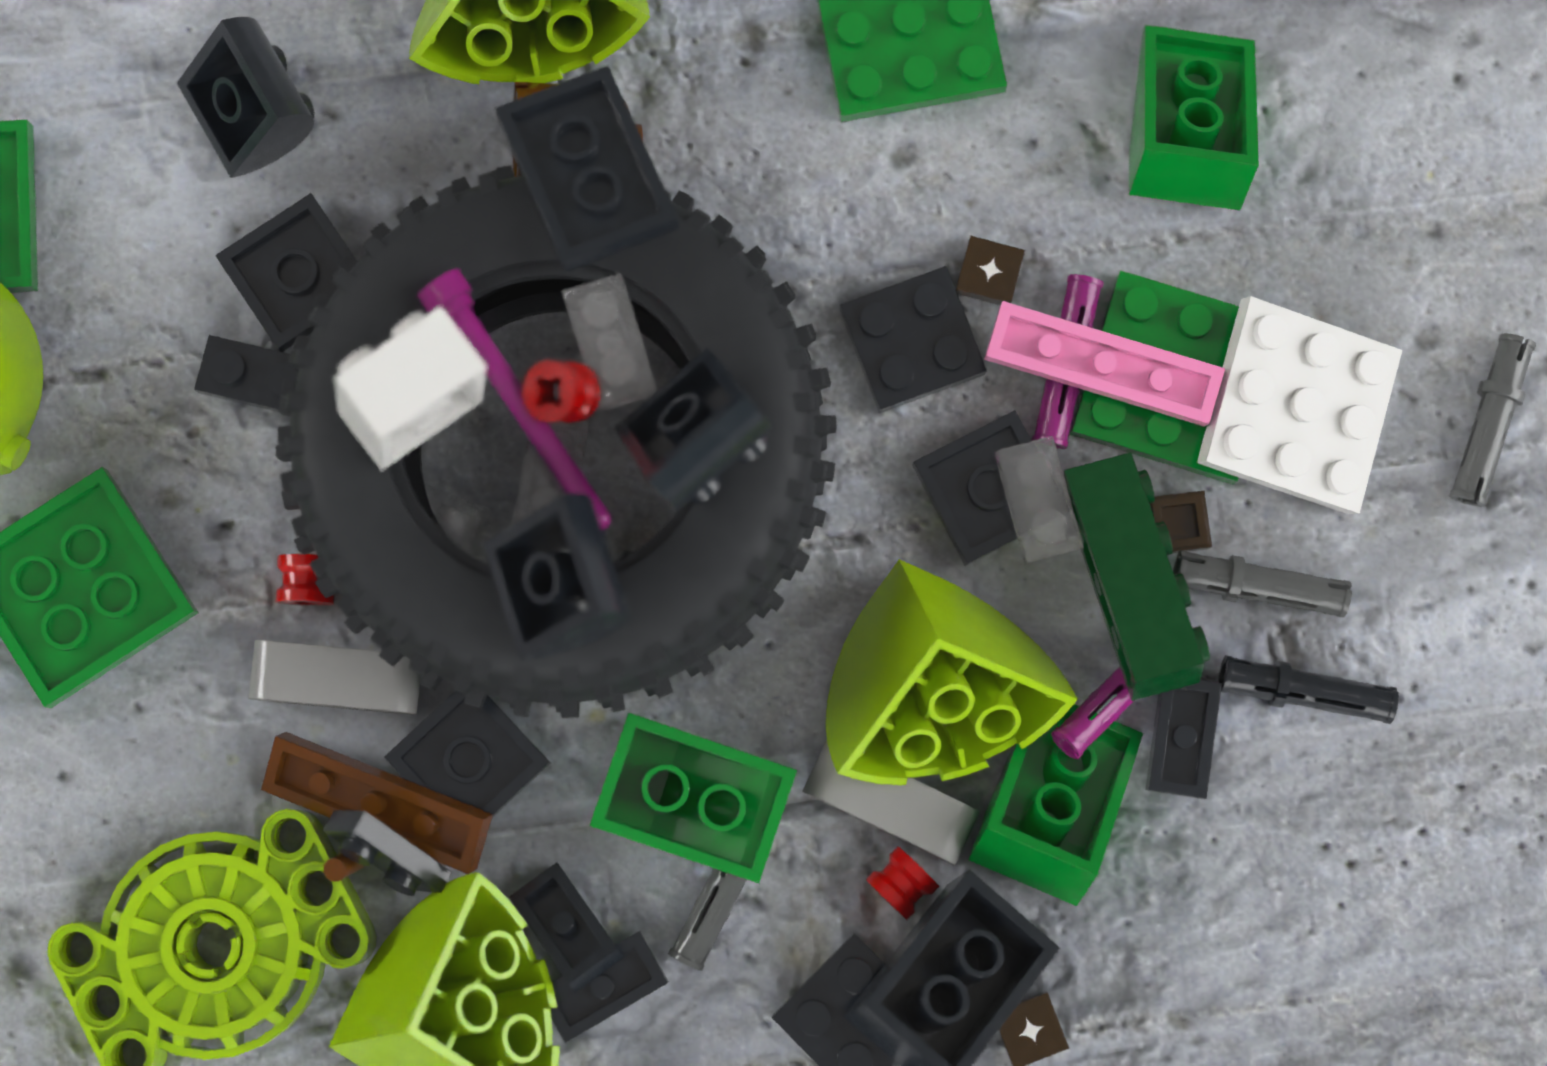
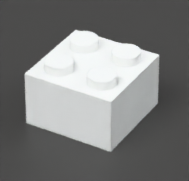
M441 306L426 316L422 311L408 316L392 330L391 335L394 338L374 351L370 347H364L354 352L341 363L338 368L341 373L334 377L338 413L381 471L483 402L487 366Z

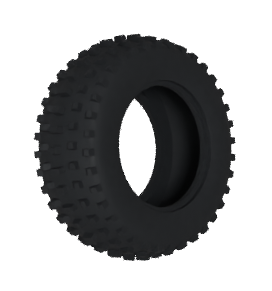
M511 165L497 167L491 173L479 175L480 185L472 188L466 177L451 181L452 186L436 192L439 201L430 206L422 195L409 202V206L396 215L400 224L393 230H390L381 222L370 231L372 235L361 245L366 254L359 261L347 254L339 263L338 269L332 275V281L338 287L332 297L320 292L311 305L313 308L306 319L315 328L310 337L297 334L288 360L294 368L299 369L297 379H284L281 391L279 413L291 417L290 425L278 426V444L280 445H276V457L282 462H291L292 469L280 474L283 492H281L283 504L287 510L300 509L301 515L291 521L296 536H300L294 539L295 545L302 554L316 551L318 558L311 563V568L318 578L315 584L326 598L338 592L343 596L337 603V606L348 617L344 624L355 634L369 626L374 631L370 637L371 641L382 649L378 656L393 667L406 656L412 660L409 665L410 669L423 676L420 684L435 691L442 679L445 678L453 682V690L465 693L464 703L482 708L487 695L490 694L500 697V703L509 704L510 708H514L513 714L521 717H529L532 702L548 703L549 707H555L556 712H561V718H579L580 702L596 700L597 703L602 704L603 709L611 707L614 713L626 710L624 694L644 689L649 697L656 694L658 699L674 693L669 680L670 677L684 670L691 677L700 672L706 676L714 671L708 655L722 645L729 651L737 645L743 648L754 638V635L745 624L755 614L764 618L771 609L777 612L784 603V599L774 591L780 580L783 578L791 581L796 570L803 573L810 556L798 549L802 538L811 539L815 526H823L826 511L814 507L813 502L815 496L823 495L825 481L833 482L836 464L821 460V451L827 449V435L836 433L837 428L836 416L820 415L819 406L823 404L821 390L831 386L828 368L812 369L810 363L812 359L807 347L816 340L812 323L796 327L789 308H786L795 299V293L787 281L773 288V280L765 270H761L767 260L763 250L757 245L747 253L743 252L745 246L735 236L729 238L733 225L721 215H718L709 223L711 216L699 208L692 212L695 199L690 197V195L679 190L671 201V192L666 191L678 216L679 229L564 273L523 177H515ZM458 268L473 289L469 294L474 302L471 310L488 334L511 322L545 313L574 312L601 316L638 331L660 347L678 366L680 371L709 347L775 427L766 434L769 442L759 457L747 463H742L737 459L719 475L721 477V485L711 498L702 503H694L690 499L680 509L676 510L664 527L647 543L628 556L613 563L620 586L625 591L627 597V607L631 618L627 624L612 634L570 651L543 658L520 661L490 565L456 546L440 525L431 507L422 473V444L381 471L337 410L334 377L341 373L338 370L341 363L361 348L370 347L374 351L394 338L391 335L392 330L413 313L422 311L425 316L428 315V311L417 297L418 293L429 283L453 269Z

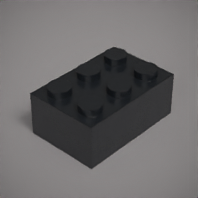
M969 869L946 885L848 1010L844 1018L899 1066H973L1059 951L1060 947Z

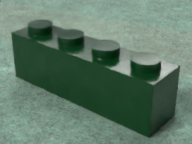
M1131 452L1065 469L1062 495L1069 510L1068 513L1131 701L1199 683L1205 665L1204 661L1210 660L1209 647L1203 629L1200 626L1192 628L1186 608L1191 607V597L1185 577L1182 573L1174 575L1168 555L1173 553L1172 541L1165 522H1155L1150 504L1154 503L1155 497L1148 472L1145 469L1137 470Z

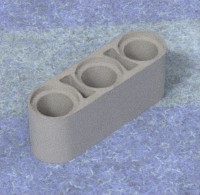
M255 640L248 699L416 715L421 675L410 669L409 665L412 660L406 656L393 667L378 655L381 651Z
M827 740L802 790L803 793L953 865H956L980 813L973 807L913 778H907L906 785H888L860 781L837 774L828 750Z

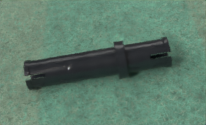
M1225 655L1218 676V683H1222V693L1228 692L1268 700L1269 706L1283 708L1286 703L1332 713L1382 721L1386 724L1393 722L1398 709L1399 692L1397 687L1374 685L1341 677L1292 669L1289 662L1276 661L1274 665Z

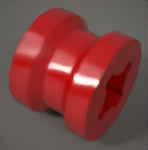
M546 360L538 362L529 369L522 386L523 403L529 414L538 421L547 423H577L585 421L594 414L599 405L601 395L599 379L595 372L586 364L575 361ZM555 384L559 386V398L557 401L554 398Z
M282 554L277 556V568L283 575L282 586L276 590V603L299 606L334 605L335 594L326 598L315 584L318 578L311 568V563L318 558L317 555Z
M897 846L889 854L890 863L882 871H873L865 880L905 920H908L915 913V903L923 895H932L940 886L903 849Z

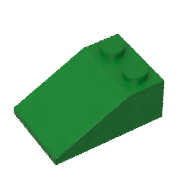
M1145 25L1142 32L1129 149V195L1240 211L1259 166L1255 40Z
M1073 704L1058 722L1027 747L1022 749L1018 743L1012 746L968 858L971 862L1074 906L1079 904L1099 874L1144 734L1114 721L1083 752L1078 760L1073 759L1056 745L1051 733L1079 707L1076 704ZM1095 713L1089 720H1093L1098 714Z
M628 713L589 826L759 884L797 770Z

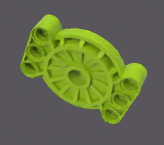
M283 809L277 811L266 819L262 827L260 840L252 836L229 832L188 834L164 843L138 860L116 885L103 913L102 924L94 921L74 922L61 926L52 934L47 948L50 965L101 1066H128L124 1061L123 1048L129 1039H135L145 1047L147 1056L144 1066H164L168 1052L177 1056L209 1060L235 1057L264 1046L292 1027L311 1004L324 976L326 964L333 968L344 969L363 963L371 957L376 948L377 934L349 876L338 882L332 881V895L323 905L312 902L307 895L306 884L309 877L317 871L324 873L325 862L337 855L329 837L323 831L324 828L315 815L304 810ZM296 819L304 826L306 839L298 851L291 853L281 844L279 838L280 830L286 822ZM223 841L237 845L232 853H207L203 842ZM184 848L182 858L166 863L160 868L155 866L157 862L170 853ZM255 850L259 852L258 860L254 859ZM141 879L142 883L130 896L125 909H122L131 889ZM210 922H215L225 929H232L236 934V938L231 940V952L222 967L212 966L205 962L199 955L197 948L198 936L201 930ZM341 924H349L359 933L360 946L352 957H345L334 948L333 934ZM79 932L87 935L93 945V954L85 965L76 962L70 950L71 942ZM309 955L313 956L312 966L308 964ZM301 980L307 981L299 1000L288 1012L285 1007L286 1003L297 991ZM105 985L113 988L119 996V1009L113 1017H107L102 1014L97 1006V994ZM266 1020L275 1025L259 1038L244 1043L245 1030L261 1025ZM221 1038L225 1047L206 1048L191 1044L194 1039Z

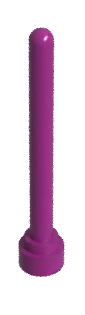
M458 268L453 269L429 283L417 295L428 313H431L440 306L444 309L487 366V378L566 493H581L590 496L601 529L607 528L611 520L609 511L552 427L547 422L538 421L526 409L522 397V383L471 310L474 302L469 294L473 289Z

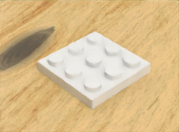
M1252 296L1241 299L1223 368H1225L1210 423L1205 430L1197 463L1346 514L1360 513L1402 350Z

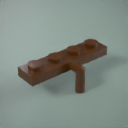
M288 732L275 736L261 790L328 818H330L334 810L366 811L438 863L465 874H470L478 868L493 816L491 813ZM340 853L327 860L323 870L327 879L338 882L366 866L358 864Z

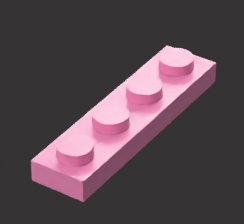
M1002 301L984 360L1204 427L1210 423L1225 368L1005 301Z

